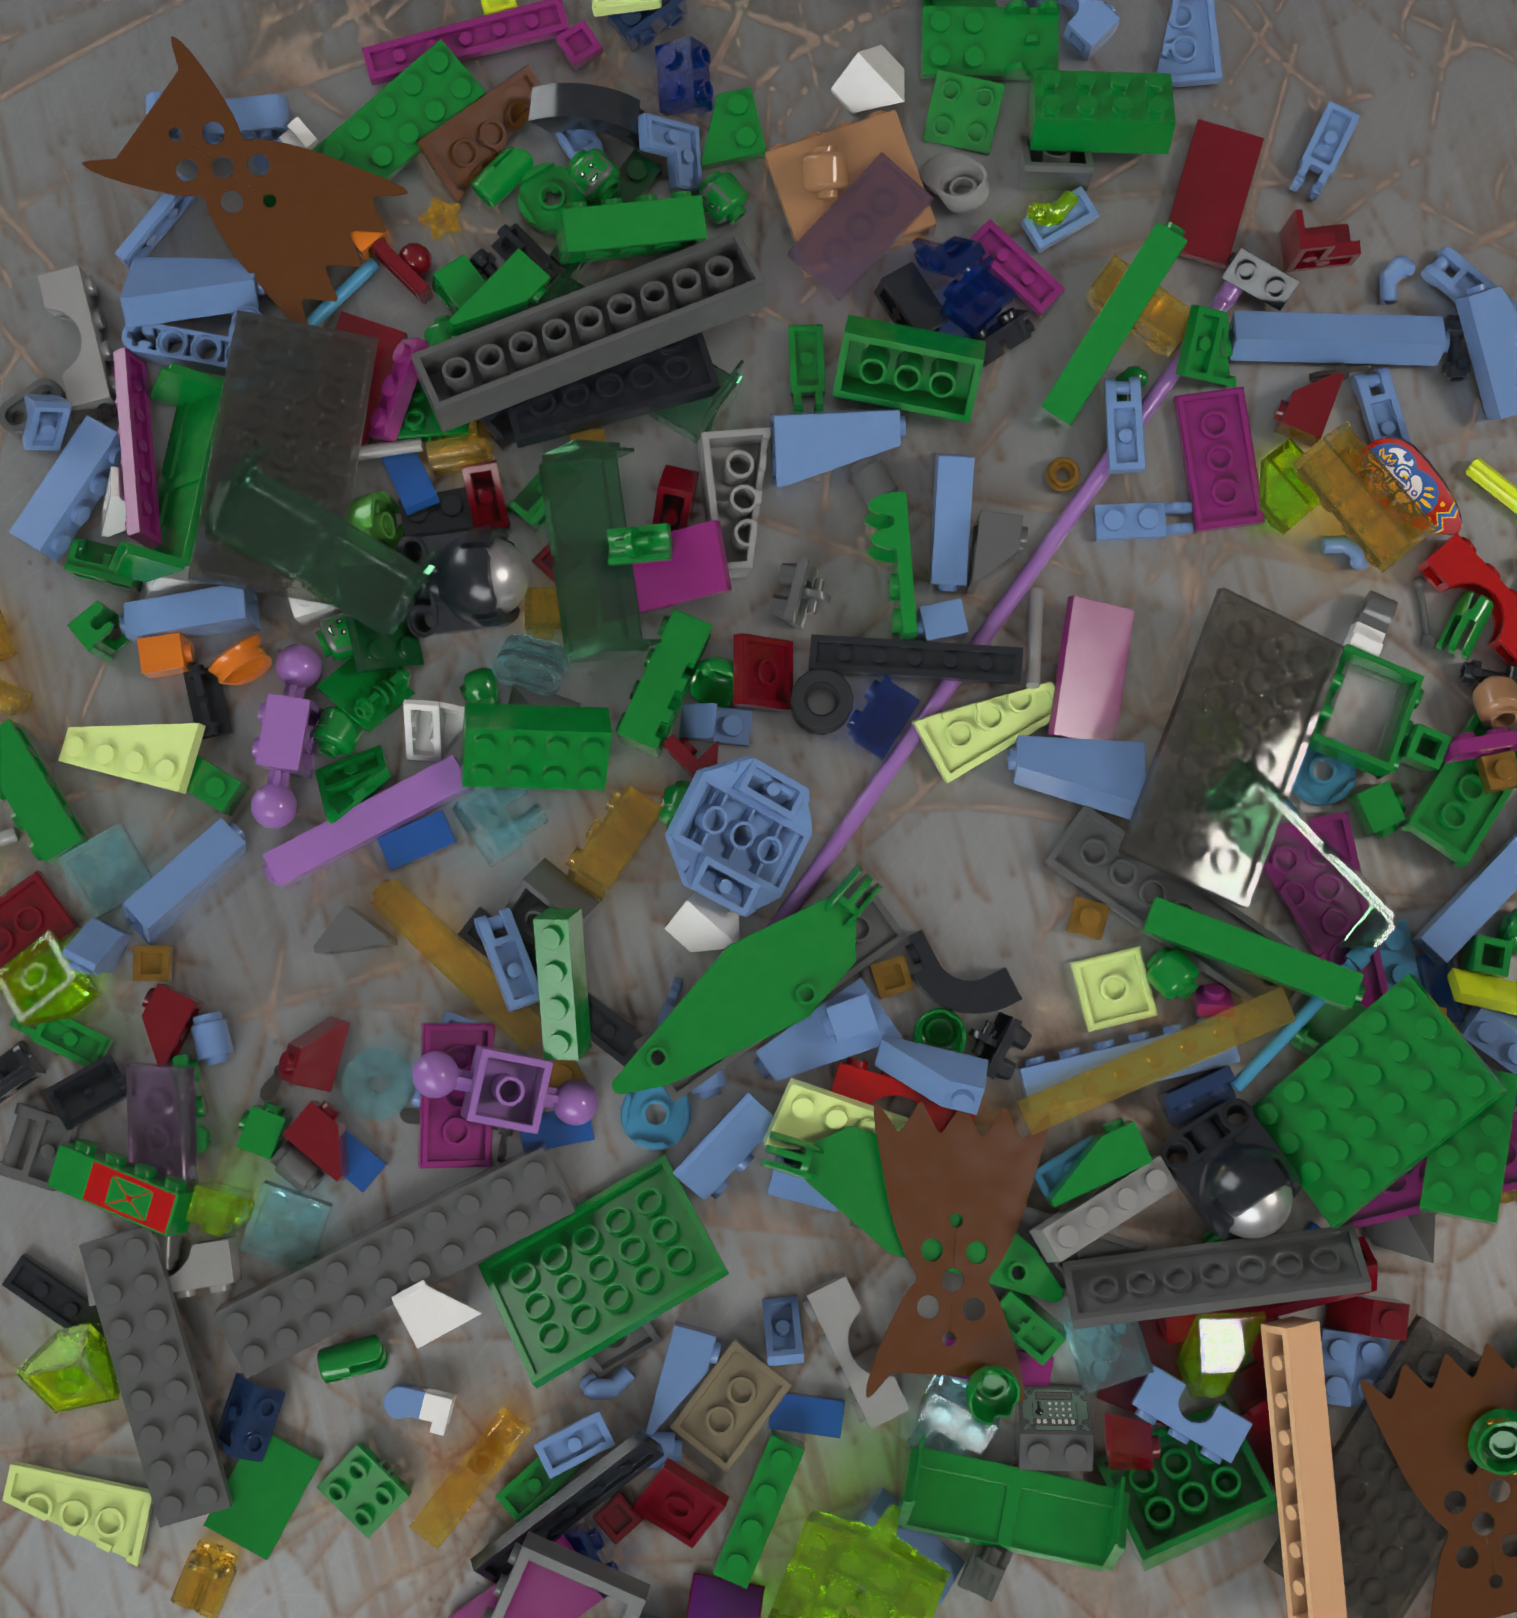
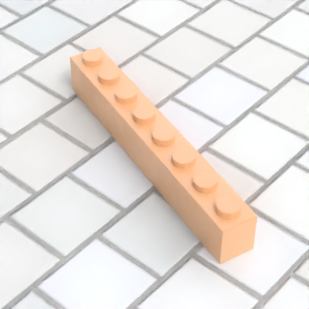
M1291 1316L1260 1324L1288 1618H1347L1319 1320Z

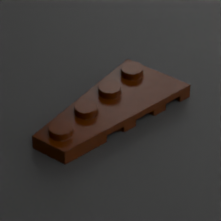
M529 65L518 70L471 105L415 142L454 202H458L463 197L465 191L470 187L471 181L506 146L507 141L529 118L532 87L541 86Z

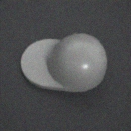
M947 152L939 154L930 159L921 170L923 185L937 194L950 211L966 213L978 208L987 200L990 184L986 169L963 153Z

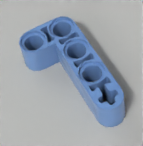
M163 91L150 92L145 96L146 114H148ZM268 94L224 99L235 116L241 136L244 139L277 140L289 129L287 126L290 123L289 104L285 96ZM209 122L203 127L202 136L206 142L217 144L224 138V129L217 122ZM177 127L170 129V139L173 141L182 139V131Z
M243 306L234 312L228 336L161 324L138 327L125 326L122 331L123 344L145 362L167 366L170 363H174L196 371L239 378L248 367L254 368L265 357L270 336V327L261 312L252 306ZM258 321V326L255 330L251 332L244 331V327L248 322ZM177 341L183 342L178 352L169 353V348L173 343ZM217 348L213 358L203 359V354L207 349ZM251 354V359L247 364L237 365V360L241 355Z

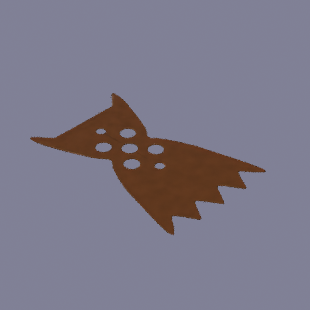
M171 36L172 48L178 65L177 73L117 158L90 160L82 162V165L106 178L148 190L176 196H201L206 202L208 212L216 228L237 260L249 273H255L256 282L301 332L309 335L308 322L301 301L303 299L338 301L326 267L330 265L361 267L362 262L352 242L350 232L385 233L387 229L375 207L373 198L408 194V191L385 178L310 149L271 140L244 139L241 136L235 116L204 68L180 40ZM217 122L223 127L224 138L220 143L210 144L204 140L202 130L207 123ZM174 127L182 131V139L178 141H173L169 137V131ZM254 154L264 155L269 161L268 172L262 176H255L248 171L247 161ZM220 156L229 158L234 165L233 175L225 179L216 177L211 169L213 161ZM190 159L197 164L198 174L194 180L183 181L177 176L176 166L181 160ZM228 191H236L243 198L242 209L236 213H229L222 208L221 198ZM267 194L274 195L276 197L275 206L271 208L266 207L263 204V196Z
M919 1102L904 1127L897 1131L887 1114L876 1103L874 1105L875 1129L890 1213L904 1254L916 1273V1281L903 1296L879 1347L868 1378L866 1397L872 1396L892 1373L971 1376L981 1367L998 1365L1014 1373L1021 1386L1019 1402L1023 1403L1024 1385L1018 1357L1001 1304L989 1286V1277L1003 1260L1022 1220L1045 1144L1050 1117L1049 1115L1044 1116L1031 1132L1022 1139L1005 1107L984 1135L978 1132L969 1113L957 1111L944 1131L939 1133L924 1104ZM956 1213L960 1214L963 1218L962 1225L957 1228L952 1227L949 1221L951 1215ZM927 1239H937L943 1248L942 1256L934 1262L926 1261L921 1255V1246ZM973 1241H980L987 1247V1258L980 1264H973L966 1257V1249ZM949 1268H956L963 1275V1285L957 1291H948L942 1285V1275ZM927 1295L935 1297L939 1303L938 1313L930 1319L921 1317L917 1311L918 1301ZM973 1297L979 1298L985 1308L983 1316L976 1321L968 1320L963 1314L964 1303ZM949 1330L956 1337V1341L952 1346H946L942 1341L943 1335L949 1332Z
M1487 1343L1477 1372L1472 1378L1448 1354H1445L1432 1388H1429L1406 1364L1402 1365L1395 1393L1391 1399L1387 1398L1373 1385L1361 1379V1389L1368 1406L1404 1478L1427 1511L1448 1532V1538L1444 1543L1439 1559L1430 1618H1496L1517 1612V1556L1508 1557L1501 1550V1542L1505 1536L1509 1534L1517 1535V1474L1507 1476L1496 1475L1478 1467V1465L1477 1470L1472 1474L1467 1473L1464 1469L1466 1461L1473 1460L1470 1457L1467 1443L1469 1432L1474 1423L1483 1414L1494 1409L1505 1408L1517 1412V1364L1515 1368L1510 1367L1495 1349ZM1497 1479L1505 1480L1510 1486V1495L1503 1502H1495L1489 1496V1486ZM1451 1491H1460L1466 1498V1506L1458 1514L1448 1512L1444 1505L1445 1497ZM1481 1512L1489 1513L1494 1519V1528L1487 1535H1479L1473 1529V1519ZM1469 1545L1477 1550L1478 1561L1473 1567L1465 1569L1457 1563L1456 1554L1461 1547ZM1494 1573L1500 1575L1503 1579V1583L1499 1588H1493L1490 1585L1489 1580Z

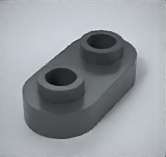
M48 378L38 379L5 401L0 407L1 426L13 435L22 436L27 421L25 394H53L66 399L65 391L57 382ZM19 414H24V421L16 424V417Z

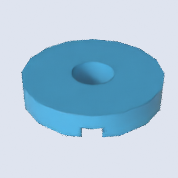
M1328 737L1332 740L1342 743L1339 739ZM1301 743L1296 745L1288 755L1285 766L1286 781L1293 794L1303 802L1315 806L1332 805L1347 797L1355 786L1356 768L1317 751L1300 748ZM1317 761L1325 762L1329 766L1330 775L1327 780H1319L1314 776L1313 766Z
M663 1087L627 1093L621 1106V1124L627 1136L635 1144L649 1150L666 1149L678 1143L687 1133L691 1122V1104L687 1095L673 1103ZM651 1104H661L665 1108L667 1115L662 1123L652 1124L647 1120L646 1110Z

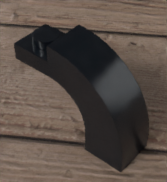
M552 83L532 87L528 121L551 134L578 129L602 132L617 138L639 151L638 116L647 112L640 109L641 100L615 89L584 83Z
M922 929L907 937L910 944L906 945L905 949L914 965L920 963L923 968L910 976L918 988L938 1005L959 1013L982 1014L1001 1010L1022 1000L1006 967L979 980H961L953 977L942 968Z

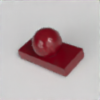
M382 238L372 245L377 260L422 304L426 305L434 297L430 286L421 278V276L427 274L432 264V256L428 248L419 243H409L402 247L398 255Z

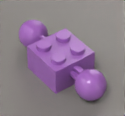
M292 644L280 652L276 660V672L279 679L285 684L283 696L268 693L266 702H262L259 708L258 721L262 723L260 737L254 739L252 757L256 758V765L269 771L267 784L260 787L253 795L251 812L254 819L260 825L270 829H278L288 825L296 815L297 800L293 792L288 788L290 775L312 779L318 745L312 737V732L323 709L313 701L304 699L306 688L312 686L320 677L322 663L318 653L305 644Z
M477 1044L470 1070L458 1068L452 1057L439 1051H432L422 1055L415 1062L412 1069L413 1084L418 1092L426 1097L441 1098L453 1090L464 1091L465 1096L460 1116L466 1121L538 1134L544 1107L554 1109L557 1117L566 1124L582 1125L594 1117L599 1105L596 1090L584 1080H568L558 1088L548 1086L554 1062L544 1060L542 1057Z

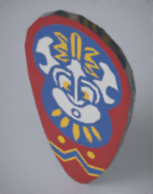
M1387 436L1375 439L1363 448L1357 459L1355 473L1359 486L1370 499L1385 510L1423 530L1444 535H1455L1460 532L1463 522L1454 495L1431 462L1413 444L1403 438Z

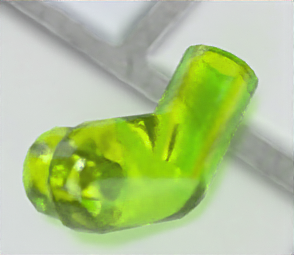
M1066 190L1056 203H1040L1037 201L1031 203L1027 209V216L1040 226H1058L1077 205L1079 199L1074 193Z

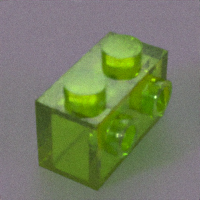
M215 1180L197 1184L186 1221L203 1225L201 1231L211 1235L223 1236L224 1233H231L236 1229L244 1227L245 1222L250 1223L256 1208V1202L252 1201L254 1191Z

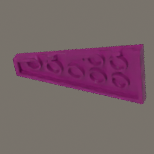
M1348 811L1241 833L1313 955L1341 966L1346 961L1344 957L1354 946L1359 947L1375 931ZM1379 948L1369 957L1371 961L1361 972L1356 971L1364 974L1361 983L1366 985V989L1360 1004L1367 1008L1389 991Z

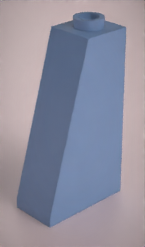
M133 257L120 295V301L126 327H138L234 313L243 306H252L259 309L261 297L267 293L256 282L255 273H249L237 259Z
M1485 282L1466 288L1467 295L1454 300L1487 420H1496L1517 414V311L1502 286L1488 288Z
M895 408L770 414L772 484L776 487H784L901 446V437L906 435L905 417L900 416V410Z
M934 453L929 582L937 584L936 590L957 591L958 585L966 586L975 459V457L970 455Z
M234 583L123 603L124 613H121L119 616L122 634H126V638L135 644L139 638L178 632L187 638L261 630L258 596L244 583Z
M1017 735L1014 749H1008L1007 770H1013V784L1126 819L1142 821L1148 804L1145 742Z
M222 818L216 821L123 903L126 922L149 945L156 943L246 853V842L244 841L246 836L243 831L234 823L228 825Z
M859 978L816 1008L810 1017L792 1025L756 1050L755 1053L759 1058L754 1061V1064L765 1079L772 1076L775 1081H779L879 1047L882 1035L899 1039L902 1035L862 978ZM867 994L879 1028L836 1043L834 1036L827 1038L821 1021V1017L826 1016L824 1008Z

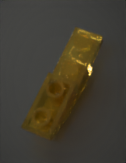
M503 1406L409 1527L438 1550L532 1429Z

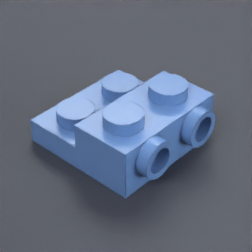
M1320 1326L1327 1404L1351 1407V1405L1369 1407L1361 1389L1360 1381L1361 1379L1367 1381L1384 1394L1390 1339L1371 1337Z

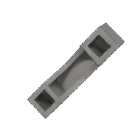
M79 265L37 275L45 308L55 319L66 320L76 324L81 334L80 353L74 364L61 374L67 401L71 403V410L80 417L115 408V399L117 397L116 382L109 362L113 361V353L109 342L103 340L101 329H104L106 325L100 308L95 307L93 296H97L98 292L92 275L87 276Z
M1152 1156L1153 1162L1115 1179L1091 1197L1056 1213L1029 1230L1047 1263L1062 1262L1178 1188L1161 1156Z
M236 1236L200 1241L191 1246L189 1257L183 1267L174 1275L169 1276L175 1299L196 1295V1289L209 1287L210 1293L231 1290V1283L242 1279ZM84 1265L89 1306H94L96 1304Z
M845 1273L806 1291L809 1301L803 1303L804 1308L812 1323L819 1320L825 1333L819 1336V1339L827 1355L835 1354L841 1366L835 1369V1372L844 1390L851 1387L857 1399L851 1402V1405L859 1422L867 1420L870 1428L873 1429L909 1411V1405L893 1373L872 1396L866 1397V1386L871 1369L866 1368L854 1358L848 1345L850 1326L862 1309Z

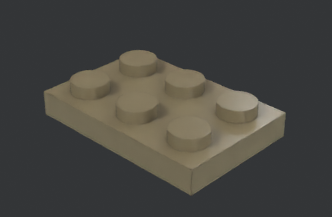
M736 1338L670 1428L724 1472L728 1473L794 1383L773 1366H768V1362Z

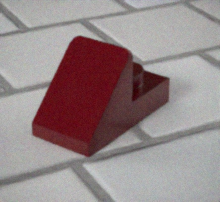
M497 460L462 465L461 469L474 527L483 525L499 528L510 527L503 491V477Z
M672 734L662 743L663 748L692 778L697 770L718 764L719 741L715 742L698 759L694 757L698 751L684 736L678 740Z

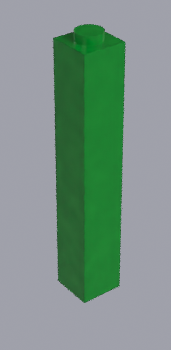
M1157 221L1042 403L1041 407L1072 426L1186 247L1188 240L1183 238L1185 234L1183 229L1170 221H1167L1165 225Z
M1159 897L1153 899L1141 931L1142 934L1343 1010L1352 1009L1353 1004L1359 1005L1365 993L1366 985L1361 983L1364 974Z

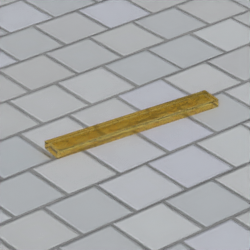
M1278 987L1016 1102L1030 1134L1034 1135L1296 1021V1017L1283 988Z

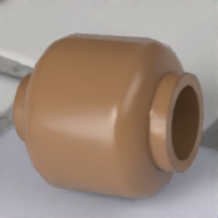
M837 146L809 149L810 154L802 159L805 190L810 193H817L818 200L837 198L838 190L845 189L849 185L846 155L843 152L837 151Z
M1491 676L1484 679L1474 689L1472 694V700L1480 722L1492 728H1509L1517 723V683L1511 678L1504 676Z

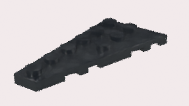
M700 332L528 399L508 411L517 447L521 448L720 395L721 388L703 333Z

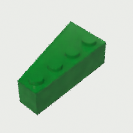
M673 609L670 617L666 615L663 617L657 635L661 636L655 649L650 648L643 664L646 670L641 681L636 680L629 697L631 699L627 711L622 713L615 731H617L616 734L620 743L656 758L660 757L663 750L662 743L667 740L688 692L692 673L696 665L701 661L712 636V624L676 609Z

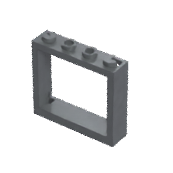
M528 1531L523 1544L516 1542L507 1563L513 1565L509 1576L505 1574L500 1576L493 1593L494 1596L499 1598L495 1608L487 1606L483 1618L504 1617L528 1561L626 1603L619 1618H639L647 1601L650 1584Z

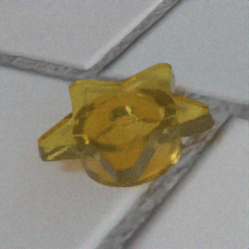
M433 197L427 213L421 215L418 220L420 223L431 227L432 237L435 241H438L446 232H461V227L456 220L461 210V205L459 203L449 205L448 203L441 202L437 197ZM444 216L445 220L439 221V217Z

